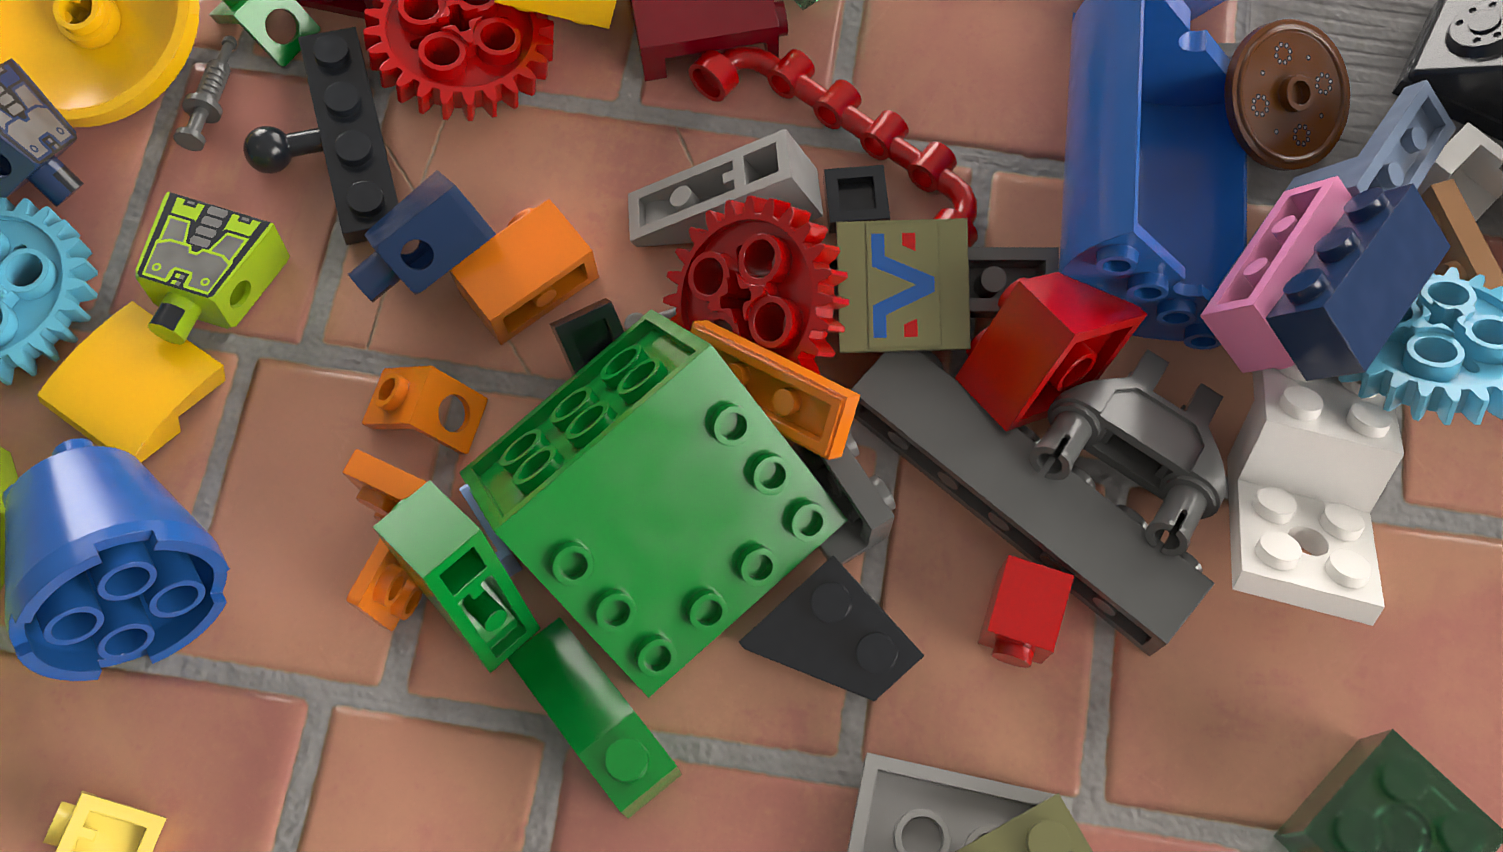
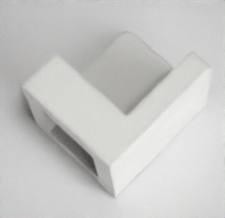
M1468 122L1444 146L1417 189L1419 194L1422 195L1432 184L1454 179L1475 221H1477L1503 194V172L1499 169L1503 164V148Z

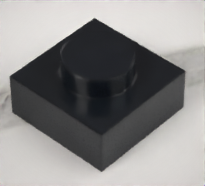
M884 165L824 169L823 185L829 234L836 233L837 222L890 220Z
M607 298L550 323L572 376L624 333L612 301Z

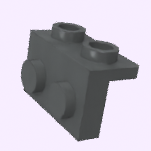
M850 432L842 457L827 460L797 443L791 446L848 519L818 546L826 560L834 555L844 565L888 538L895 517L892 513V510L896 508L895 501L881 478L875 474L868 477L855 457L859 455V449Z

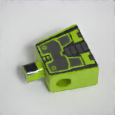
M167 191L135 269L136 280L153 304L158 306L148 324L150 331L163 340L182 345L197 320L226 329L237 326L290 258L274 223Z

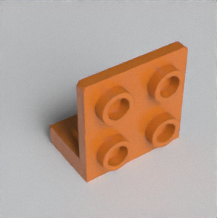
M355 449L342 471L360 490L356 500L376 511L374 518L378 521L388 515L398 502L411 496L426 483V481L358 449ZM380 538L348 593L346 601L379 626L392 632L400 619L407 620L413 614L423 592Z

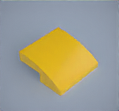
M131 301L95 329L75 348L50 376L37 396L42 405L98 446L121 449L132 454L142 463L181 432L178 417L225 382L226 379L224 365L187 339L184 344L178 345L163 340L151 332L148 324L153 315Z

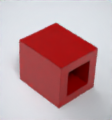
M1008 555L998 570L978 644L993 648L992 657L1006 664L1023 668L1031 667L1032 661L1042 664L1054 653L1074 575Z

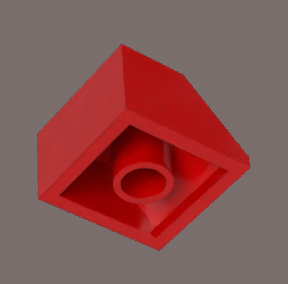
M1059 272L1028 279L1026 277L1020 278L1013 282L998 300L1000 310L989 327L982 330L970 342L971 349L966 350V354L969 357L955 376V379L1007 432L1047 418L1048 409L1053 400L1067 389L1085 382L1099 380L1148 314L1138 305Z

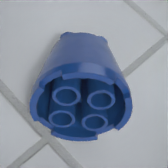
M84 438L67 440L55 447L52 456L32 466L3 492L2 501L5 507V625L17 658L29 670L57 680L88 681L98 680L102 672L101 668L122 664L147 654L152 664L174 654L199 637L216 620L225 607L227 601L223 595V590L227 580V571L230 568L218 543L132 454L113 447L94 446L90 440Z

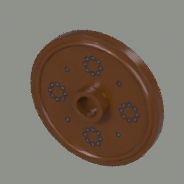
M1282 19L1256 28L1239 44L1229 63L1224 86L1226 115L1235 139L1254 161L1267 168L1280 171L1297 170L1312 166L1332 151L1347 123L1350 108V83L1347 69L1339 50L1321 29L1299 19Z

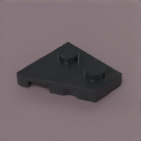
M834 555L739 641L745 650L872 701H876L924 657L919 648Z

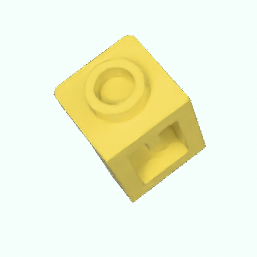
M81 791L76 805L61 801L43 843L56 846L55 852H153L167 818Z

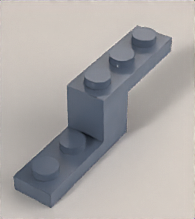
M1427 80L1407 86L1402 90L1359 156L1296 176L1285 191L1335 176L1340 178L1352 197L1375 187L1386 191L1413 183L1416 189H1418L1456 127ZM1239 257L1236 259V261L1234 262V264L1232 265V267L1229 269V271L1227 272V274L1225 275V277L1222 279V281L1220 282V284L1217 286V289H1218V288L1220 287V285L1223 283V281L1225 280V278L1227 277V275L1229 274V272L1231 271V269L1233 268V266L1235 265V263L1237 262V260L1239 259Z

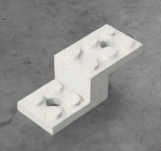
M1296 365L1281 370L1271 368L1253 371L1254 402L1227 457L1232 589L1373 626L1385 606L1370 513L1404 456L1396 408L1389 412L1383 410L1386 397L1379 393L1367 398L1359 397L1361 381L1341 383L1338 380L1339 376L1306 381ZM1301 548L1307 550L1312 555L1303 553Z

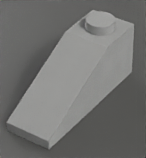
M785 128L628 193L630 242L636 247L693 243L688 230L690 227L708 230L705 214L708 210L725 214V201L730 199L745 203L747 196L750 195L767 200L770 197L789 202L791 207L809 211L811 213L810 221L823 217L817 168Z

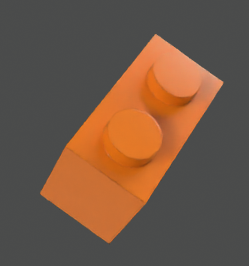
M550 198L535 208H527L517 213L510 220L506 228L449 270L462 297L500 345L509 341L599 278L593 250Z

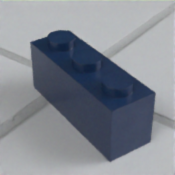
M1413 183L1386 191L1379 187L1371 188L1350 199L1344 206L1345 213L1330 233L1322 237L1315 244V253L1300 273L1292 277L1283 288L1284 294L1265 318L1306 381L1366 372L1450 249L1449 242Z

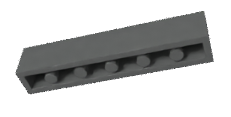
M931 351L885 352L851 389L860 394L854 415L857 421L1029 560L1074 575L1070 593L1148 656H1151L1169 643L1215 584L1202 573L1203 568L1201 564L1188 552L1178 556L1160 553L1164 545L1160 540L1154 548L1150 546L1145 536L1148 524L1143 517L1125 505H1114L1095 490L1096 485L1092 478L1079 467L1073 465L1069 476L1063 480L1045 478L1044 476L1055 461V458L1050 456L1039 473L1035 471L1030 463L1029 456L1032 449L1040 442L1039 436L1026 426L1006 432L958 381L944 371L941 361Z

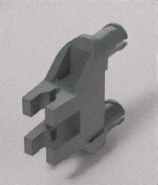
M1147 349L1133 372L1131 371L1127 377L1085 382L1059 394L1048 409L1047 418L1050 426L1040 442L1032 449L1029 458L1034 470L1039 473L1050 456L1054 457L1055 461L1044 477L1051 480H1063L1069 476L1073 464L1084 449L1163 500V503L1145 531L1146 540L1154 548L1164 531L1167 530L1169 536L1160 553L1178 556L1187 551L1191 543L1190 539L1200 519L1211 517L1217 513L1224 499L1226 489L1225 470L1219 450L1209 428V424L1223 396L1201 383L1186 406L1183 405L1181 408L1175 406L1153 392L1169 362Z

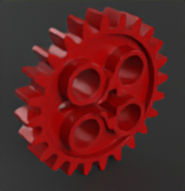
M372 0L373 8L365 9L364 11L366 28L363 29L365 49L368 51L371 70L379 71L381 86L383 88L396 86L397 99L400 103H404L416 96L418 99V110L421 114L426 113L434 104L441 106L443 120L448 121L454 108H462L467 121H473L475 108L483 107L492 118L497 117V102L501 100L513 109L518 108V92L533 96L536 93V79L546 80L548 62L553 61L554 21L548 20V15L520 11L512 6L494 3V0Z
M750 195L747 196L745 203L729 199L725 201V214L708 210L705 213L708 230L690 227L688 230L690 238L694 243L692 250L677 248L675 251L678 258L684 263L682 271L667 272L666 277L678 285L677 293L663 297V303L676 307V315L669 320L690 332L693 322L708 320L821 375L814 358L816 356L833 358L836 354L825 339L828 332L844 333L846 327L832 318L833 311L849 305V299L834 295V286L847 279L848 274L847 272L830 269L829 264L837 258L841 251L839 247L822 243L828 231L826 226L809 222L811 216L809 211L791 207L789 202L770 197L767 200ZM775 255V264L772 269V261ZM786 315V327L783 333V320Z

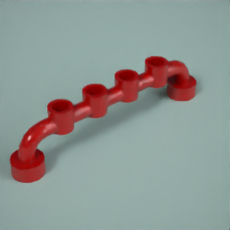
M756 46L729 48L723 53L707 50L689 67V77L695 88L703 96L714 102L723 101L739 84L737 70L752 69L767 78L769 85L779 96L786 99H791L795 96L812 107L817 119L830 129L842 127L860 139L863 149L871 157L881 161L889 158L907 170L910 180L919 189L926 192L937 190L952 202L954 209L943 208L933 219L967 218L968 247H972L976 243L978 233L974 222L977 218V199L972 188L960 176L952 172L957 165V159L951 149L940 142H931L921 152L904 140L909 134V128L904 119L897 113L884 110L873 120L857 109L862 103L861 95L848 81L838 79L826 89L811 78L815 74L814 64L802 51L791 49L780 59L773 53Z

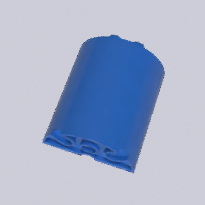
M1084 0L1077 12H1073L1059 273L1138 305L1148 315L1132 336L1184 341L1187 347L1204 350L1219 347L1221 343L1200 315L1218 290L1217 286L1247 245V153L1241 148L1232 133L1224 101L1225 79L1231 60L1207 30H1190L1191 10L1183 0Z

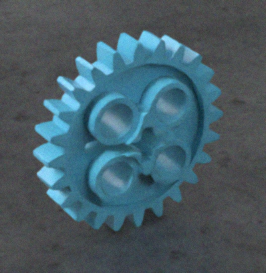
M0 198V381L6 386L12 385L14 368L16 367L22 368L32 377L37 375L36 358L42 354L48 359L57 362L60 357L54 344L59 339L76 343L78 338L68 329L72 322H88L91 319V316L79 306L80 302L90 301L98 296V293L85 282L96 277L98 271L86 260L93 253L79 239L81 235L65 219L62 220L51 208L45 206L39 210L27 198H23L16 207L7 198Z
M1455 267L1448 269L1444 276L1435 275L1433 272L1367 371L1339 376L1338 380L1341 383L1361 381L1358 396L1361 398L1371 397L1378 393L1385 396L1383 410L1388 412L1400 404L1410 406L1412 419L1417 421L1424 416L1427 410L1437 412L1439 419L1444 425L1451 424L1455 413H1462L1474 425H1480L1486 410L1503 420V286L1492 290L1483 287L1485 276L1481 274L1469 281L1459 278L1458 269Z

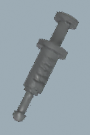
M225 36L223 38V46L218 58L208 62L196 92L187 94L182 102V107L190 116L186 127L176 129L174 140L178 145L187 150L201 151L206 143L205 137L201 134L204 124L216 123L221 119L223 109L219 104V100L231 73L227 62L232 50H235L237 46V41L233 36Z

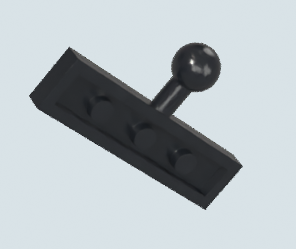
M356 27L300 36L298 40L318 128L285 134L282 130L273 126L257 127L245 138L243 145L244 156L247 162L257 171L272 174L286 168L292 157L324 151L346 246L368 241L365 236L366 232L399 203Z

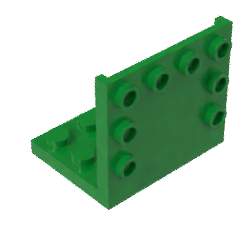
M652 309L459 472L464 482L469 485L471 494L496 535L648 698L848 521L710 343Z

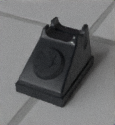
M1437 0L1430 10L1392 94L1399 96L1405 87L1427 80L1450 119L1463 125L1469 122L1482 133L1503 142V0Z

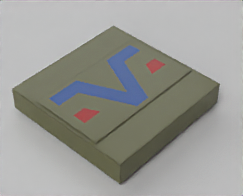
M967 218L836 223L837 247L841 251L837 256V270L847 272L848 278L838 284V296L849 299L848 306L838 309V322L846 327L844 333H839V353L971 349Z

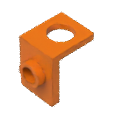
M432 365L384 368L362 424L371 429H414L459 454H468L488 398ZM449 395L456 396L462 402L465 411L462 425L454 432L446 430L439 420L440 404Z

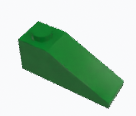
M430 480L411 496L398 502L388 515L373 526L398 563L489 673L493 672L541 629L481 529Z
M560 617L507 658L577 756L618 810L628 819L682 775L672 758Z

